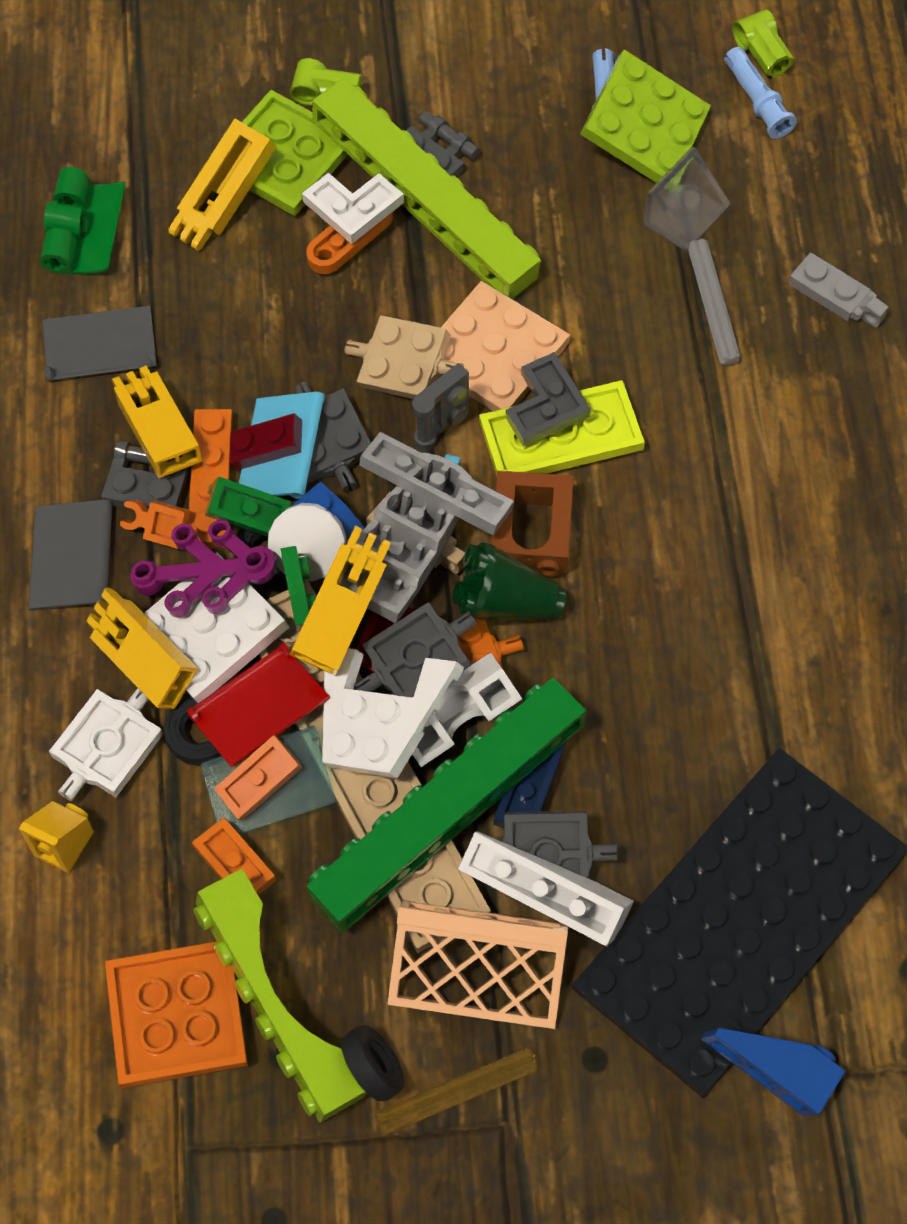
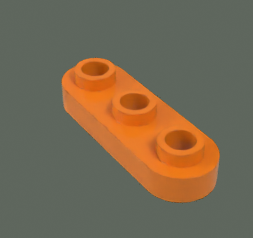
M393 212L352 244L331 226L327 227L307 246L306 254L309 267L319 274H330L337 271L392 223Z

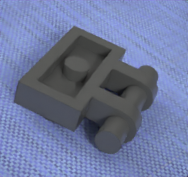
M428 111L423 112L419 118V123L427 128L424 132H420L413 126L406 130L424 152L435 156L440 166L450 176L454 175L458 178L464 172V162L459 159L461 156L466 155L471 160H474L480 153V148L472 143L471 137L463 132L457 133L448 126V121L439 115L433 116ZM439 138H442L444 141L449 143L450 146L447 149H444L443 147L438 145L436 141Z

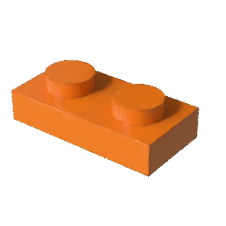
M273 735L222 780L214 790L236 818L243 821L303 766L281 739Z
M224 817L192 842L193 848L220 879L243 868L258 895L276 882V877Z

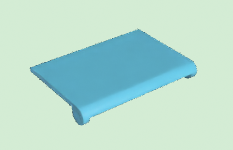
M307 392L257 398L251 426L295 413L302 419L301 453L242 469L239 479L240 484L274 496L290 495L295 499H300L306 494L305 489L322 404L325 402V395L323 393Z

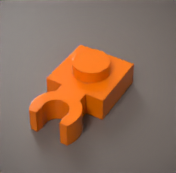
M140 500L124 502V507L135 511L136 519L135 521L130 519L122 520L120 522L121 527L127 530L143 527L145 528L143 539L179 549L172 540L171 534L176 526L188 524L191 510L160 501L150 502L149 509ZM186 535L182 536L180 540H184Z

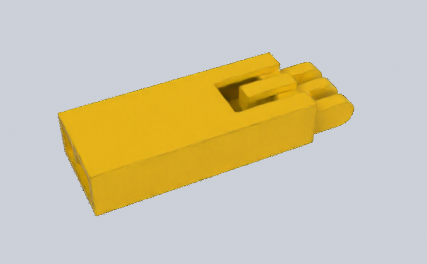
M234 119L177 207L180 212L172 222L169 234L174 237L180 235L181 241L186 244L191 242V247L197 251L203 248L212 232L220 236L277 148L275 144L266 136ZM211 191L218 194L214 202L208 199V207L204 213L200 211Z
M147 366L140 367L139 372L142 379H137L133 371L125 373L129 383L127 385L123 384L119 376L112 378L118 405L158 479L202 462L199 445L157 371L150 373ZM141 402L142 407L137 408L136 404ZM175 458V460L167 462V460Z
M356 525L347 544L341 543L289 654L334 676L344 659L387 564L383 563V559L391 544L390 541L384 539L379 545L378 552L371 550L377 535L371 532L364 545L356 543L362 534V528ZM349 564L353 567L347 580L356 584L362 570L365 571L356 592L340 585Z
M105 588L101 596L106 602L98 600L94 606L95 611L99 615L90 613L86 620L94 629L90 638L157 708L175 709L197 673L198 668L131 600L123 599L111 588ZM125 625L129 629V632L122 627Z

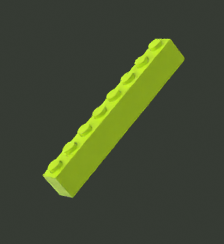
M343 77L313 99L312 121L370 176L375 177L380 173L404 194L402 206L484 283L513 299L538 279L541 259L532 246L525 245L520 241L507 223L499 221L492 215L481 199H475L465 190L462 182L456 176H450L440 166L435 156L424 152L415 143L414 138L409 132L401 130L391 121L390 116L384 109L377 108L369 101L365 92L359 86H353Z

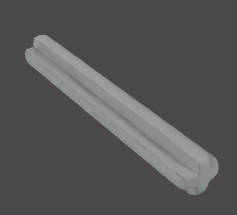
M703 238L693 240L689 243L688 251L719 362L723 366L734 365L739 361L740 353L709 244Z

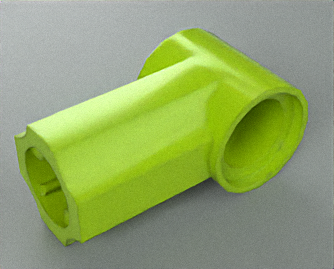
M762 10L733 23L732 30L737 45L744 50L749 49L766 76L776 78L783 75L792 66L794 57L778 36L776 21L769 10Z
M305 58L297 64L290 95L297 103L312 106L313 99L343 77L353 86L362 88V74L330 70L318 60Z

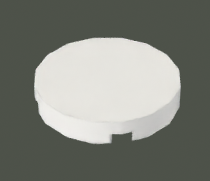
M300 503L288 507L274 520L268 533V549L273 552L276 558V566L283 574H285L280 548L296 546L298 557L306 555L310 579L303 581H315L326 577L341 543L346 545V534L341 521L335 515L333 516L330 511L325 510L326 508L318 504Z

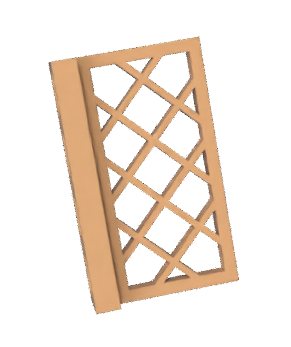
M402 901L398 909V926L387 1005L555 1029L568 926L559 922ZM406 931L423 933L433 947L417 960H414L405 948ZM433 935L444 936L446 938H444L442 941L438 943V941L435 939ZM454 938L465 939L475 952L458 966L454 964L442 948ZM475 941L486 942L487 944L480 949ZM496 944L507 945L517 958L499 973L484 954ZM516 947L527 948L529 950L526 951L524 954H521ZM538 950L555 952L554 969L542 978H539L526 959ZM435 952H438L451 971L433 984L419 964ZM404 957L410 965L401 971ZM479 958L493 977L474 990L461 973V970ZM521 964L535 983L516 996L502 977ZM412 970L416 972L428 988L417 997L398 995L400 979ZM453 976L457 977L469 993L459 1003L447 1002L437 990V988ZM553 977L552 990L550 992L544 983ZM495 982L499 983L511 999L510 1002L499 1010L488 1008L479 996V994ZM537 988H540L550 1001L548 1017L530 1014L521 1003V1000ZM431 993L436 998V1000L424 999ZM471 1000H474L478 1006H471L466 1004L469 1003ZM516 1006L521 1013L508 1010Z

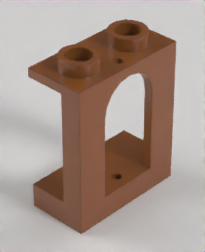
M497 471L496 492L512 499L515 504L552 506L551 533L547 543L538 549L529 550L516 544L512 536L513 504L511 513L495 535H492L491 544L546 577H554L558 574L567 575L574 476Z

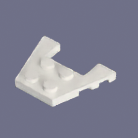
M348 648L335 676L324 671V691L329 695L330 699L324 702L322 763L330 768L398 778L425 734L421 731L433 711L439 712L446 700L443 694L453 679L458 681L464 667L456 661L425 658L416 691L412 698L353 690L364 655L356 649Z

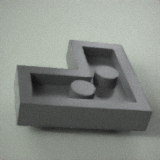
M555 352L521 366V375L535 397L507 409L506 419L523 447L590 417V407Z

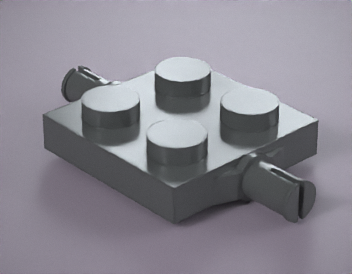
M301 383L305 393L312 392L308 383ZM299 384L294 388L296 394L303 393ZM344 388L325 396L307 484L322 477L336 475L342 491L348 493L350 490L345 479H347L352 491L357 488L358 484L355 482L350 469L360 461L362 453L371 442Z
M429 602L362 644L372 661L374 672L354 685L357 690L373 692L383 685L394 695L412 698L416 691L425 658L456 661L464 667V671L471 664L460 649L457 637L477 626L476 621L470 612L467 611V613L448 624L447 621L436 614Z
M587 811L504 812V835L501 842L588 878L592 861H617L616 844L592 845L587 831Z

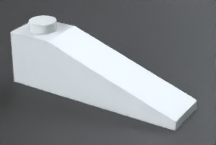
M478 831L474 833L458 870L605 946L614 941L634 902L591 879Z

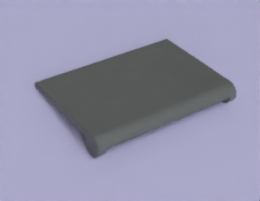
M150 305L42 320L46 360L45 375L47 381L137 370L143 366L148 368L157 367Z
M93 500L35 507L29 610L92 605L94 607L98 600L106 602L101 594L105 588H108L113 506L110 500Z

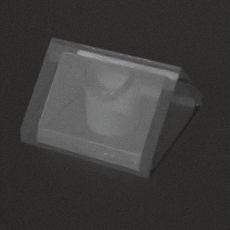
M696 147L690 148L653 186L647 193L644 224L683 250H688L689 243L693 240H698L731 205Z

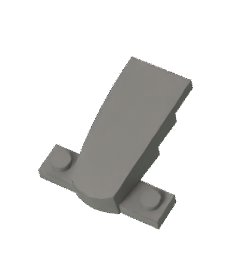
M379 432L362 453L359 466L397 486L375 508L373 520L362 531L361 537L356 543L364 545L370 532L377 535L371 547L373 551L378 552L379 545L384 539L391 542L383 559V563L387 565L367 608L397 623L438 561L459 518L494 536L511 513L514 501L473 480L462 467L453 461L438 455L421 453ZM349 564L340 585L356 592L365 571L362 570L356 584L347 580L353 567Z

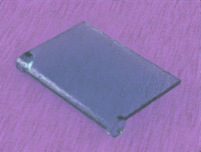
M313 725L279 737L303 768L243 821L236 818L214 788L247 758L233 768L229 766L222 756L201 763L216 823L224 817L240 835L336 803L326 766L322 763V752L318 741L320 738L316 726Z

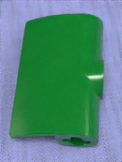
M64 167L59 170L53 201L47 202L44 213L45 236L39 259L41 267L49 272L70 275L96 274L108 271L126 187L125 181L110 184H91L89 175L79 168Z

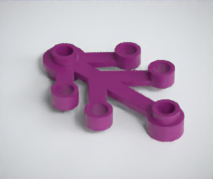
M217 520L208 529L210 538L215 545L225 546L237 557L236 559L222 560L198 539L191 525L180 524L172 531V540L180 550H187L199 562L158 567L154 562L140 561L133 566L130 580L140 594L150 596L159 592L165 582L196 579L183 592L176 590L169 593L164 601L166 609L173 617H183L189 613L191 606L202 596V603L206 609L212 614H219L227 608L229 601L249 582L257 585L268 582L275 574L276 558L273 552L266 547H248L235 535L234 530L226 520ZM226 530L223 535L217 536L220 531ZM189 534L186 539L180 540L182 536ZM234 575L222 588L212 587L223 576ZM220 597L216 603L210 604L214 598ZM183 601L180 606L173 608L176 602Z

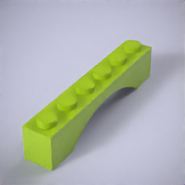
M243 868L198 891L196 898L197 907L193 908L195 917L202 929L206 931L210 928L217 940V943L214 944V949L224 967L231 965L238 979L234 981V984L241 999L245 1004L252 1002L259 1015L255 1018L257 1027L266 1041L270 1039L274 1041L280 1052L276 1055L277 1062L287 1078L293 1076L301 1089L297 1096L308 1116L315 1114L319 1123L363 1099L367 1093L351 1074L341 1048L326 1043L306 1030L289 1014L275 994L265 972L260 950V919L263 903Z

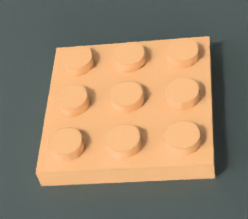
M482 281L441 327L447 329L451 334L445 350V360L464 364V368L469 372V396L492 411L518 405L531 390L521 375V366L553 352L559 356L570 343V334Z

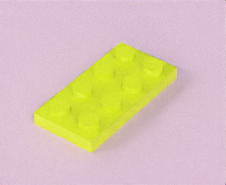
M623 380L579 390L590 407V417L524 447L506 419V410L509 408L480 414L479 423L496 476L497 471L547 474L644 450L645 442Z

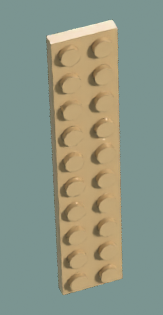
M309 581L304 582L306 595L314 594L316 599L317 596ZM288 590L266 600L285 619L290 628L258 654L260 660L277 649L283 642L292 650L300 631L296 632ZM296 658L324 690V671ZM359 672L355 683L362 680ZM323 703L297 721L295 725L355 838L358 837L361 840L373 830L372 825L379 816L387 811L393 813L403 804L406 794L421 784L409 762L406 763L398 778L330 768L322 763ZM452 840L387 895L397 917L399 906L403 900L491 913L472 876L458 870L462 858ZM406 931L417 953L432 946L423 933ZM433 935L438 942L446 938L444 936Z

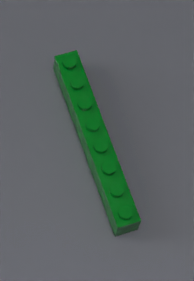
M553 677L543 686L540 683L533 686L524 696V702L515 710L509 708L501 713L495 720L494 727L484 736L482 734L474 736L464 747V753L454 761L448 759L443 762L434 772V778L425 786L417 785L411 789L404 797L403 804L393 813L387 811L379 816L372 825L373 830L361 840L357 837L347 843L341 850V857L330 866L324 864L313 872L308 880L310 883L306 885L309 899L341 934L585 726L586 709Z

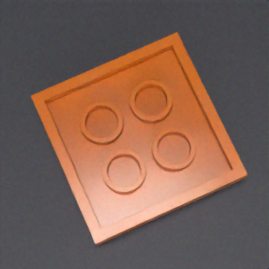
M217 942L105 961L118 1085L121 1089L248 1066L239 996L234 984L236 974L231 965L224 967L214 949V944Z

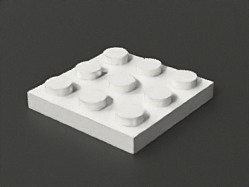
M217 552L215 553L219 558L224 560ZM234 575L223 576L212 587L222 588ZM196 579L181 581L144 613L198 668L197 673L186 689L187 693L197 703L218 690L290 628L285 619L249 583L229 601L227 608L219 614H212L206 609L202 603V596L191 606L189 613L183 617H173L164 605L166 596L176 590L183 592ZM220 597L214 598L210 604L216 603ZM183 601L176 602L173 608L180 606Z

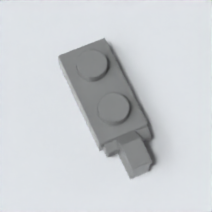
M811 252L790 275L788 282L790 286L846 321H849L851 318L858 321L861 318L875 328H878L886 318L888 306L876 298L877 295L871 289Z

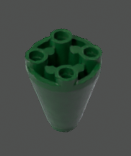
M480 543L478 546L470 544L467 547L463 560V565L466 567L463 581L456 583L452 593V603L459 605L461 616L469 611L474 619L548 620L550 617L559 618L565 606L566 590L560 588L557 582L492 544Z

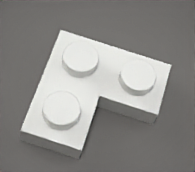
M329 173L302 193L303 202L351 244L404 203V194L380 173L354 193H351Z

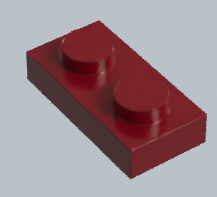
M293 413L231 431L229 464L238 471L301 453L302 419Z

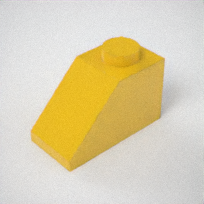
M51 801L24 820L19 827L22 836L35 857L67 873H70L94 833L87 818L88 814L84 810L71 803H67L64 807L54 801Z

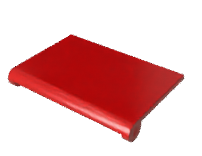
M284 642L277 649L194 707L186 710L190 719L231 768L254 753L273 735L278 736L330 699L329 695L297 659L289 655L291 650Z

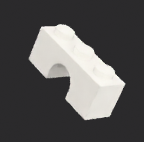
M489 653L465 669L458 681L454 679L451 681L443 694V697L446 698L439 712L433 711L421 730L425 734L412 755L422 767L455 745L452 740L453 733L464 722L476 716H485L490 721L522 700L492 653Z

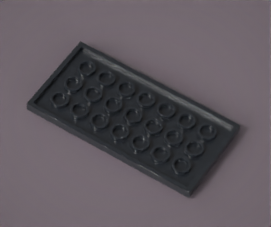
M778 748L623 925L614 941L605 946L572 984V989L700 1097L704 1098L732 1065V1062L702 1041L701 1037L706 1031L723 1028L756 1035L907 854V845L785 751Z

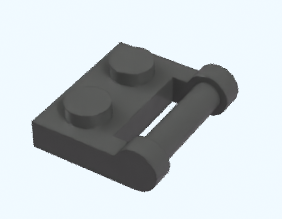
M459 363L416 395L412 401V410L417 417L414 444L419 450L429 451L433 449L438 435L451 425L457 426L468 415L469 372Z
M118 440L101 499L110 500L115 507L130 510L133 509L124 507V502L129 500H140L148 509L152 501H160L179 507L191 466L174 472L173 476L167 475L159 479L156 473L127 468L129 460L150 464L142 447L132 446L130 441ZM175 458L169 459L167 462L175 460Z

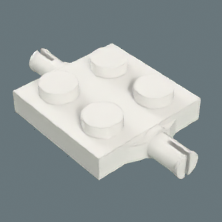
M138 688L127 702L113 699L97 689L49 750L51 757L68 767L72 773L58 790L61 796L69 801H73V798L82 786L87 783L100 787L116 798L163 736L162 729L146 720L140 712L149 699Z

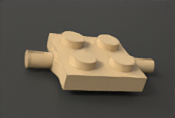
M382 315L379 317L373 337L368 344L348 340V346H345L346 355L363 358V365L356 381L361 388L414 399L416 395L436 381L440 375L445 374L458 364L457 362L445 360V350L451 336L447 329Z

